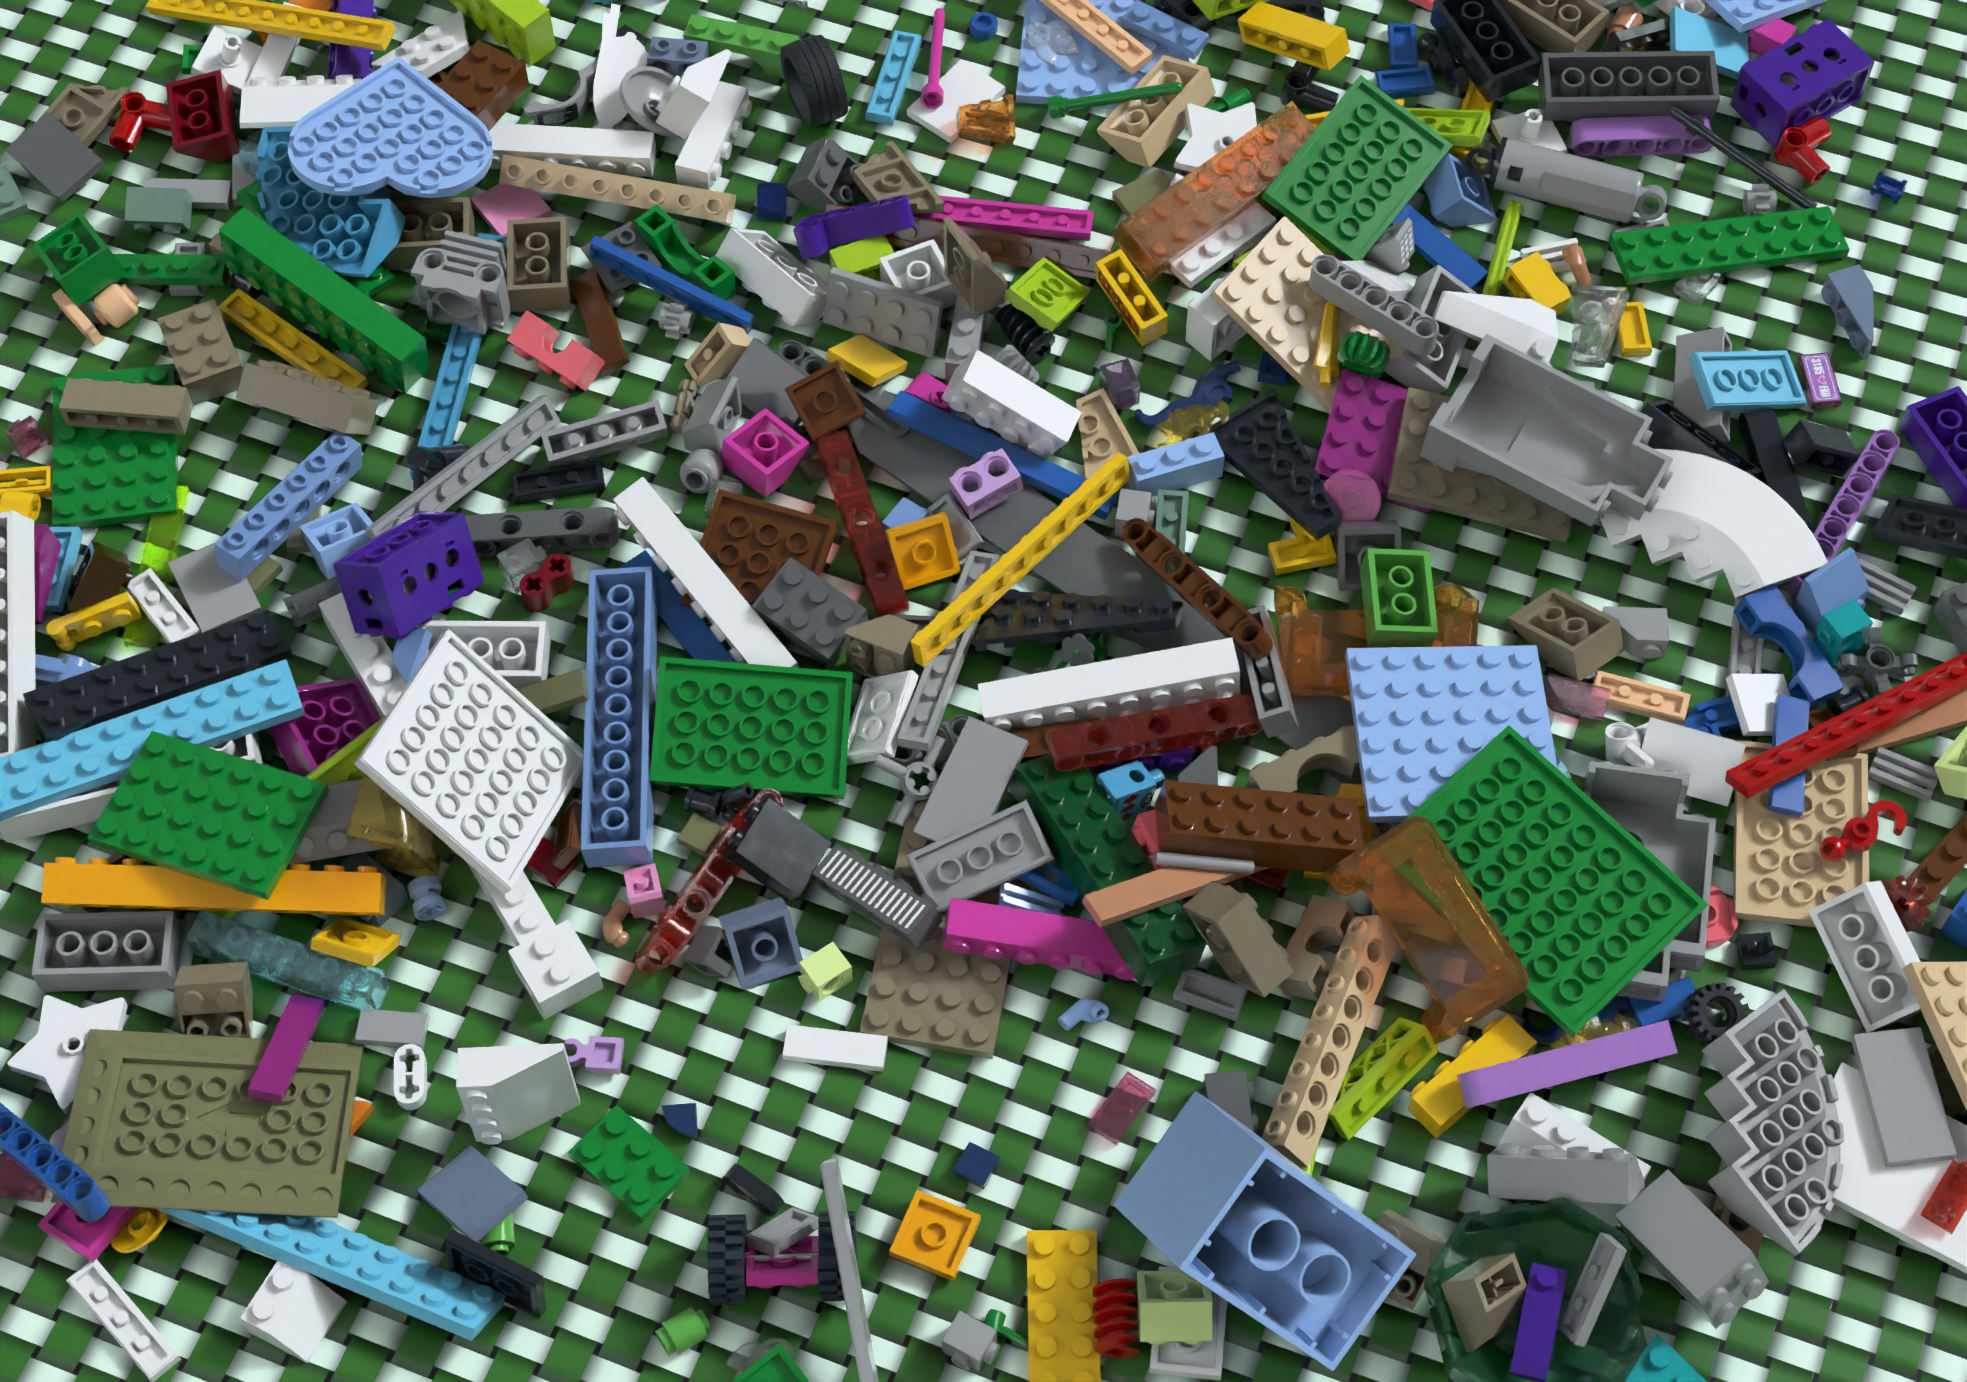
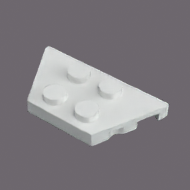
M458 11L440 23L428 27L425 32L413 39L404 41L398 48L372 62L374 71L399 56L423 76L429 78L461 59L470 50L463 13Z

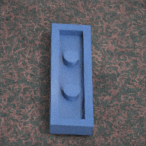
M1138 0L1122 17V26L1193 60L1209 40V34Z

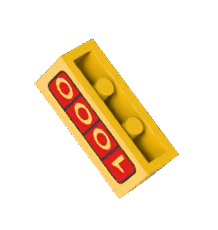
M1122 249L1095 262L1096 281L1118 313L1122 315L1123 320L1142 347L1168 333V315Z

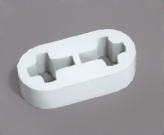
M415 1044L403 1045L394 1056V1095L400 1107L406 1110L418 1109L424 1104L427 1097V1061L423 1050ZM409 1056H415L416 1061H413L412 1072H408L405 1064ZM408 1082L413 1083L416 1091L410 1099H407L404 1094L408 1092Z

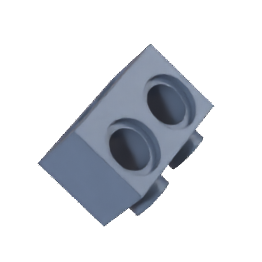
M652 36L647 56L648 66L659 68L674 76L681 77L687 67L710 57L708 42Z

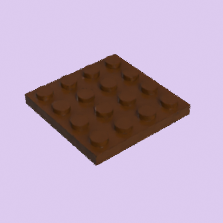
M719 489L700 546L752 607L789 557L821 578L838 523L837 521ZM686 593L682 596L680 604L681 606L692 608L690 604L694 601Z

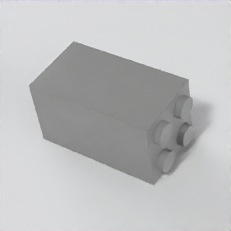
M1668 1169L1636 1196L1629 1205L1627 1204L1615 1215L1632 1245L1715 1329L1723 1323L1730 1322L1737 1315L1738 1310L1749 1300L1759 1297L1764 1291L1765 1286L1769 1283L1753 1252Z

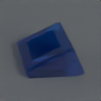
M785 183L757 184L758 219H787V188Z

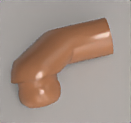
M617 900L602 922L605 940L609 944L613 943L617 948L624 946L629 939L628 933L623 931L622 921L630 912L631 907L622 900Z

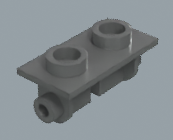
M334 576L286 597L283 601L295 627H299L321 617L322 613L319 603L342 591L337 576Z

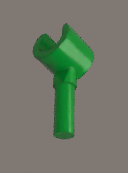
M1108 311L1104 317V323L1107 326L1104 350L1111 352L1116 328L1122 322V315L1119 313L1117 324H1110L1108 322Z
M990 1309L984 1324L997 1330V1336L1007 1337L1025 1349L1028 1345V1340L1010 1328L1003 1326L1006 1318L1003 1312Z

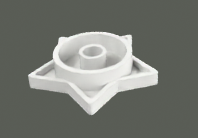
M1253 102L1223 113L1191 103L1187 105L1185 115L1190 140L1176 158L1173 165L1174 168L1198 173L1199 176L1215 184L1230 201H1233L1249 174L1279 165L1282 159L1281 156L1258 135L1255 105Z
M44 996L38 1034L7 1062L9 1068L14 1072L46 1081L64 1114H69L72 1110L89 1030L122 1031L127 1011L125 999L120 997L80 1008L52 996Z

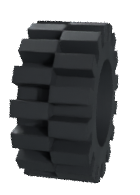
M1721 982L1718 984H1708L1689 994L1686 998L1689 1002L1683 1004L1682 1009L1687 1010V1013L1682 1015V1021L1688 1020L1689 1025L1684 1027L1687 1032L1691 1030L1694 1032L1691 1038L1695 1041L1701 1039L1700 1044L1707 1046L1747 1017L1749 1014H1744V1010L1749 1009L1748 1003L1742 1005L1740 1000L1745 998L1743 994H1734L1735 987H1726V983ZM1710 1002L1719 1003L1726 1012V1022L1722 1027H1714L1707 1021L1705 1009Z

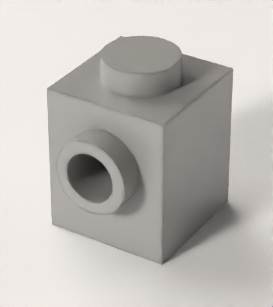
M1121 488L1115 518V536L1122 537V527L1133 518H1141L1153 528L1155 510H1150L1151 492Z
M959 1310L942 1339V1352L951 1356L952 1362L965 1370L973 1368L980 1372L985 1362L988 1364L992 1363L999 1350L1000 1345L996 1344L997 1330Z

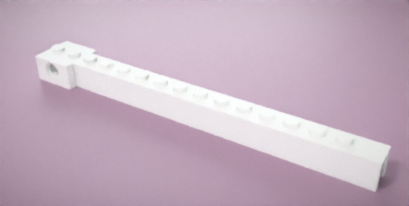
M341 592L319 603V607L329 631L380 717L383 718L389 713L408 684L403 680L391 657L392 652L382 635L371 637L370 634L355 633ZM468 864L516 945L515 948L508 951L513 968L544 1020L603 989L599 970L569 920L555 925L524 871L521 872L511 891L503 894Z

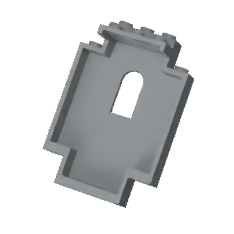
M1590 761L1589 767L1586 770L1583 792L1627 832L1638 839L1640 843L1643 842L1647 850L1708 904L1705 910L1617 995L1663 1002L1668 988L1669 968L1700 972L1706 951L1716 819L1708 818L1701 814H1683L1684 801L1689 786L1690 775L1681 774L1674 770L1646 769L1643 766L1616 765L1608 761Z

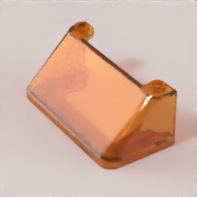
M1443 584L1434 587L1438 634L1432 647L1477 646L1479 600L1458 584ZM1274 586L1275 614L1283 667L1289 689L1299 696H1350L1345 653L1347 648H1367L1364 610H1308L1305 595L1300 589L1295 586Z
M1421 816L1408 818L1323 873V876L1335 893L1341 896H1350L1363 889L1435 1001V1004L1427 1008L1420 1018V1024L1426 1026L1435 1045L1452 1038L1526 989L1528 985L1526 969L1428 819Z

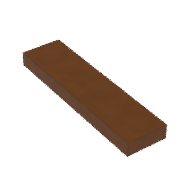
M591 268L571 281V285L593 352L605 361L600 373L607 377L628 364L630 360L604 282L595 269Z

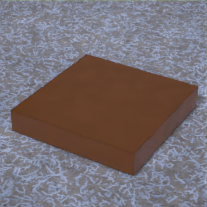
M838 360L784 389L813 443L867 415Z

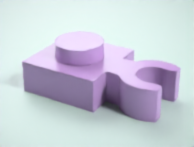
M589 1036L588 1045H584L574 1038L565 1040L566 1049L577 1051L574 1056H568L571 1068L585 1063V1069L588 1073L620 1075L625 1044L623 1038Z

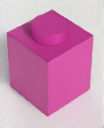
M1777 18L1769 23L1750 29L1748 37L1751 39L1748 49L1762 56L1767 50L1779 47L1790 37L1794 36L1796 26Z

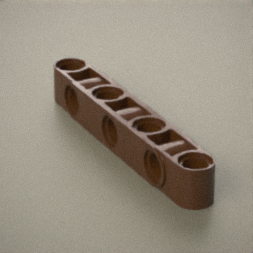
M1141 518L1130 519L1124 524L1121 536L1136 556L1225 638L1232 637L1233 643L1252 659L1264 658L1271 652L1273 641L1259 621L1163 534L1157 532Z

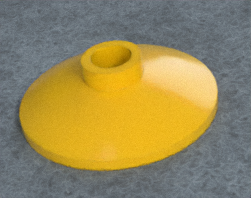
M139 1207L111 1241L112 1247L120 1253H130L142 1248L159 1236L170 1215L159 1211V1208Z

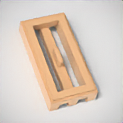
M61 288L52 294V298L62 312L92 345L96 346L104 340L93 323Z

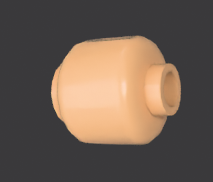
M112 284L94 298V304L97 309L93 313L104 326L110 323L113 327L120 328L138 314L137 305L140 302L125 284L122 286Z

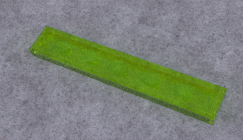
M177 486L178 512L151 516L138 575L151 568L168 590H170L173 576L168 562L175 560L177 557L190 497L188 486ZM141 609L142 618L127 624L123 642L126 647L157 648L160 632Z

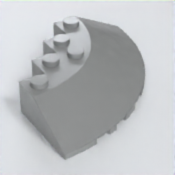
M1783 989L1702 1050L1723 1076L1722 1080L1704 1094L1726 1121L1707 1135L1706 1139L1728 1165L1711 1178L1708 1183L1731 1212L1794 1255H1797L1816 1237L1822 1228L1821 1225L1826 1215L1833 1208L1834 1192L1840 1187L1843 1165L1840 1164V1144L1844 1142L1843 1124L1838 1121L1835 1102L1839 1100L1832 1074H1826L1820 1059L1824 1056L1820 1045L1814 1046L1811 1037L1805 1029L1809 1024L1786 990Z

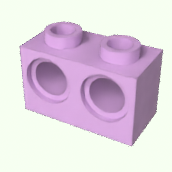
M1003 448L995 452L986 453L978 462L969 467L958 469L949 478L952 492L970 520L1024 489L1020 473ZM996 471L1005 472L999 477L992 476ZM971 486L978 487V489L973 492L965 491L968 487Z

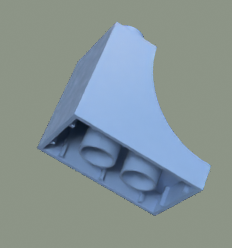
M1196 1091L1114 1203V1206L1180 1270L1332 1371L1335 1370L1417 1255L1398 1238L1341 1199L1270 1146L1244 1124Z

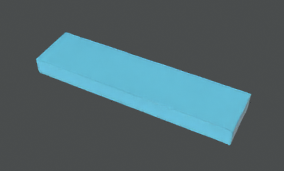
M894 30L865 113V121L893 126L922 42L921 35Z

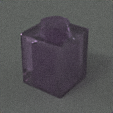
M1128 358L1100 366V388H1104L1115 410L1129 409L1139 404L1140 384Z

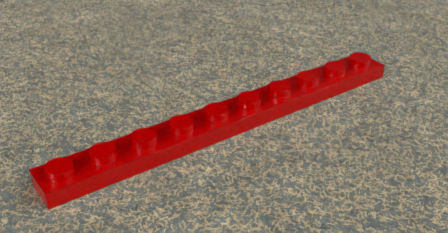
M1967 652L1727 770L1725 782L1748 799L1967 689Z

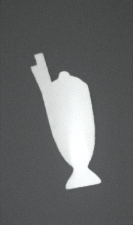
M612 3L610 14L602 12V42L593 84V104L599 121L593 128L613 129V126L626 116L628 112L620 97V83L628 71L636 67L647 66L648 53L644 46L636 39L634 33L627 32L625 36L616 37L620 5Z

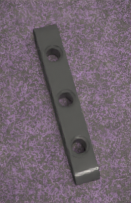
M610 507L464 515L477 558L609 548L619 542V521L614 513L616 510Z

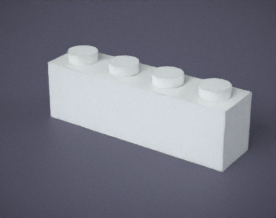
M719 81L709 105L691 130L675 163L677 183L710 190L714 181L720 179L722 164L724 160L729 159L732 152V143L741 134L742 122L751 113L752 101H749L748 88Z

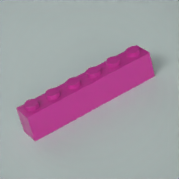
M950 899L946 912L942 948L950 949L957 954L971 952L983 954L989 959L1008 958L1026 965L1040 963L1049 965L1057 970L1071 968L1082 970L1089 975H1099L1102 973L1115 975L1121 980L1135 979L1102 927L1099 928L1095 921L962 899Z

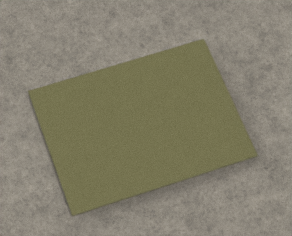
M90 1029L62 1153L93 1178L109 1198L110 1206L338 1218L364 1045L309 1042L281 1104L248 1097V1087L271 1039ZM52 1194L51 1203H63Z

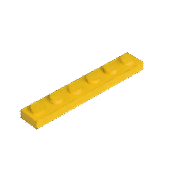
M239 288L218 306V310L223 317L297 369L314 373L317 378H328L342 382V386L349 388L357 387L364 389L368 385L367 378Z

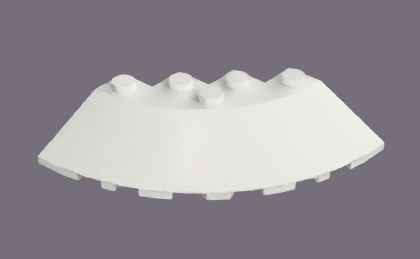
M1655 449L1673 458L1669 468L1673 475L1665 489L1659 487L1655 494L1660 497L1652 512L1650 513L1645 510L1638 521L1610 506L1603 519L1600 518L1610 545L1615 549L1643 539L1651 562L1654 565L1658 566L1684 556L1692 579L1697 583L1725 573L1734 597L1738 600L1775 584L1777 586L1818 570L1828 563L1818 541L1806 523L1775 491L1754 476L1735 466L1696 453Z

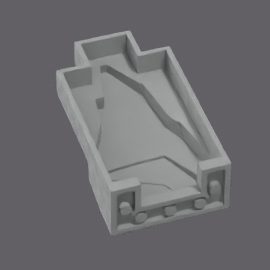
M1488 334L1484 336L1472 355L1468 371L1448 403H1442L1430 422L1420 453L1421 457L1452 473L1457 466L1494 476L1591 527L1597 517L1602 519L1605 517L1610 506L1639 521L1645 510L1650 513L1652 512L1660 497L1655 494L1659 487L1665 489L1673 475V472L1669 471L1673 458L1647 446L1653 432L1648 430L1653 418Z

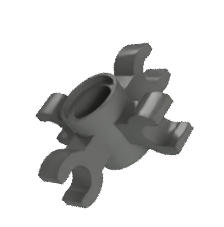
M1871 627L1864 642L1866 655L1842 654L1840 655L1841 663L1836 664V669L1840 677L1860 674L1864 682L1872 685V698L1891 689V683L1888 680L1889 674L1914 676V667H1918L1919 663L1917 654L1914 653L1895 656L1889 647L1882 645L1881 628Z

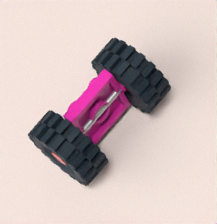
M828 1211L819 1212L818 1236H806L775 1257L747 1247L748 1230L745 1214L710 1215L707 1231V1276L711 1305L747 1304L749 1286H757L759 1288H771L775 1285L806 1287L810 1284H818V1276L820 1279L821 1302L845 1301ZM847 1211L857 1260L855 1211Z

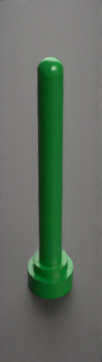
M1172 82L1073 99L1062 97V95L1049 96L1048 110L1052 119L1064 118L1065 114H1069L1071 110L1177 94L1182 92L1183 85L1180 82Z

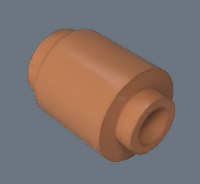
M1621 6L1618 8L1607 27V40L1614 32L1641 25L1643 22L1642 14L1632 6Z

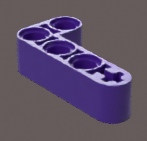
M899 195L804 218L796 225L793 232L801 258L809 259L824 254L832 246L908 229L915 225V220L908 196Z

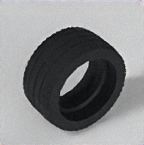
M824 36L806 37L781 47L780 58L785 83L793 106L802 123L806 127L819 126L847 115L848 100L843 77L832 48Z

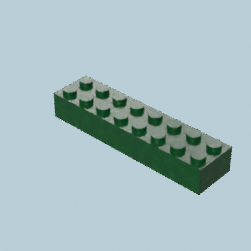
M1073 747L1016 766L1010 791L1018 803L1027 800L1052 854L1082 899H1084L1086 894L1156 871L1142 847ZM1178 900L1102 927L1141 987L1198 967L1207 944Z

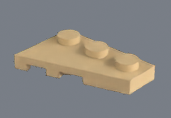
M1104 388L1076 400L1077 410L1081 412L1078 421L1086 479L1093 476L1106 461H1109L1118 452L1127 457L1139 454Z

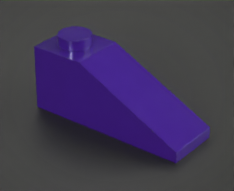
M1532 1263L1509 1376L1535 1382H1546L1565 1297L1568 1270Z

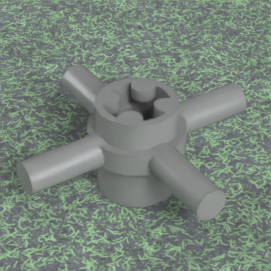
M935 735L930 751H927L923 761L914 762L907 767L878 754L873 765L900 778V786L905 795L892 821L894 824L904 828L916 802L930 798L939 779L934 766L947 742L944 738ZM914 773L924 777L927 776L930 782L927 786H922L920 790L914 788L915 781L911 776Z

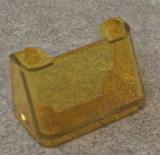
M363 773L347 836L353 840L370 841V846L382 848V850H378L376 862L380 866L422 875L438 876L441 858L436 835Z

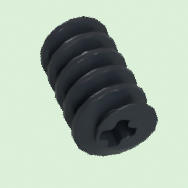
M1011 303L998 311L995 315V320L1006 332L1009 339L1013 341L1015 347L1019 349L1021 355L1031 365L1039 364L1049 356L1051 347L1055 342V336L1049 333L1047 328L1039 326L1035 319L1024 311L1016 309Z

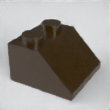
M91 540L66 597L68 608L76 611L118 595L121 587L126 589L133 574V571L130 570L131 565L127 554Z

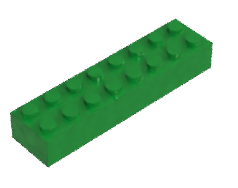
M244 207L240 209L219 229L221 248L225 258L224 263L230 271L235 274L240 273L247 278L252 287L257 290L262 289L269 294L270 298L277 305H284L290 309L299 321L308 322L321 337L325 339L330 338L337 343V346L343 353L347 355L352 354L359 359L360 363L368 371L372 372L374 370L390 387H397L406 393L429 371L426 338L247 209Z

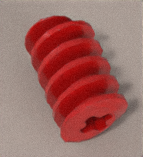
M1125 1278L1111 1279L1096 1284L1093 1287L1092 1295L1097 1298L1093 1301V1310L1097 1311L1093 1317V1323L1098 1325L1094 1329V1337L1098 1339L1094 1343V1351L1100 1353L1103 1357L1125 1359L1136 1356L1139 1353V1350L1129 1347V1345L1139 1341V1336L1128 1333V1331L1138 1328V1322L1128 1320V1317L1138 1314V1309L1127 1306V1304L1137 1301L1136 1294L1127 1292V1290L1136 1288L1137 1282L1135 1280Z

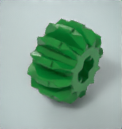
M1360 331L1355 333L1347 332L1342 342H1340L1337 359L1349 371H1354L1367 377L1372 375L1380 376L1388 364L1391 350L1387 347L1388 344L1379 340V337L1371 336L1369 333L1364 334Z

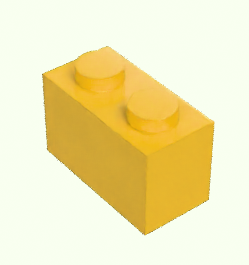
M1538 251L1509 266L1502 281L1514 298L1532 299L1556 311V316L1565 311L1572 297L1567 285L1558 279L1550 263L1543 259Z

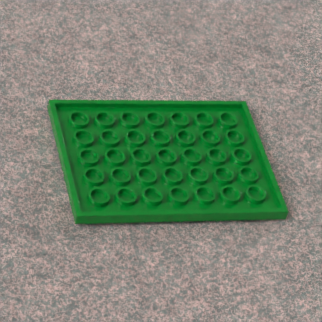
M1510 725L1501 731L1392 831L1373 851L1382 862L1572 1038L1604 1009L1708 905Z

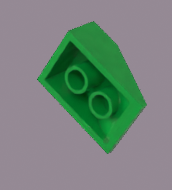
M81 211L32 244L77 307L91 301L97 293L107 286L116 284L126 274L124 268Z

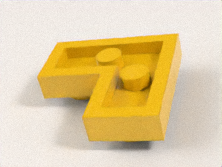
M1290 516L1289 520L1295 538L1268 543V553L1276 575L1336 563L1337 556L1329 533L1316 540Z

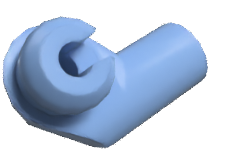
M1080 999L1058 1017V1022L1066 1031H1069L1080 1021L1102 1022L1108 1017L1109 1008L1101 1001Z

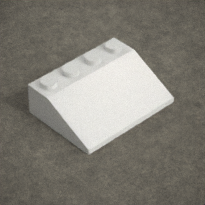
M564 1043L458 1048L456 1088L476 1142L481 1141L484 1144L494 1145L499 1144L501 1140H512L580 1105V1097Z

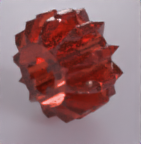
M1898 875L1895 877L1894 882L1888 879L1883 882V886L1905 931L1909 932L1912 930L1913 925L1917 928L1924 925L1923 918H1928L1932 915V911L1925 906L1933 903V898L1923 896V893L1928 890V886L1923 885L1920 888H1916V877H1911L1906 882L1903 875ZM1902 897L1908 901L1905 905L1909 904V908L1905 910L1900 907L1902 903H1898V900Z

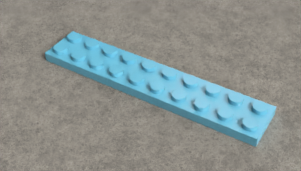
M287 660L264 666L73 732L57 741L44 742L1 757L0 821L122 779L151 731L211 748L305 715Z
M159 1209V1211L470 1341L479 1334L504 1306L506 1295L493 1290L487 1285L473 1282L458 1273L444 1270L430 1264L427 1260L415 1258L399 1251L395 1247L384 1245L368 1238L364 1234L355 1233L338 1226L332 1221L319 1217Z

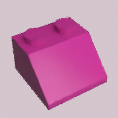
M765 408L723 439L721 460L726 468L762 497L766 498L787 481L809 448L810 443Z

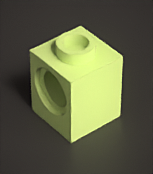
M834 942L799 962L801 976L798 979L802 987L808 994L813 992L819 1001L853 981L852 966Z

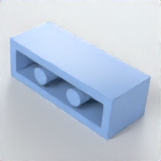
M1214 432L1132 455L1128 457L1131 477L1128 483L1131 490L1151 492V497L1158 496V489L1178 490L1220 478L1223 475L1224 454Z

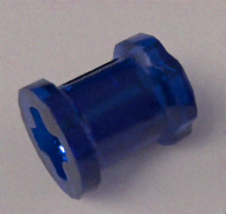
M1880 170L1870 194L1873 196L1879 194L1893 200V204L1898 205L1908 181L1905 179L1899 181L1885 175V171Z

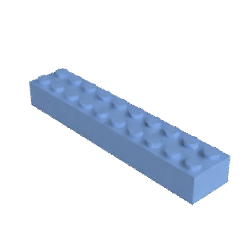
M652 566L589 570L586 663L589 700L585 701L581 852L588 868L653 864L654 784H651L649 780L656 710L658 585Z

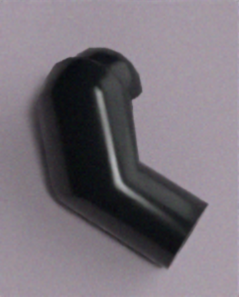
M745 783L727 789L722 793L721 811H723L722 818L724 821L736 822L740 818L739 812L742 810V801L751 799L754 795L751 784Z

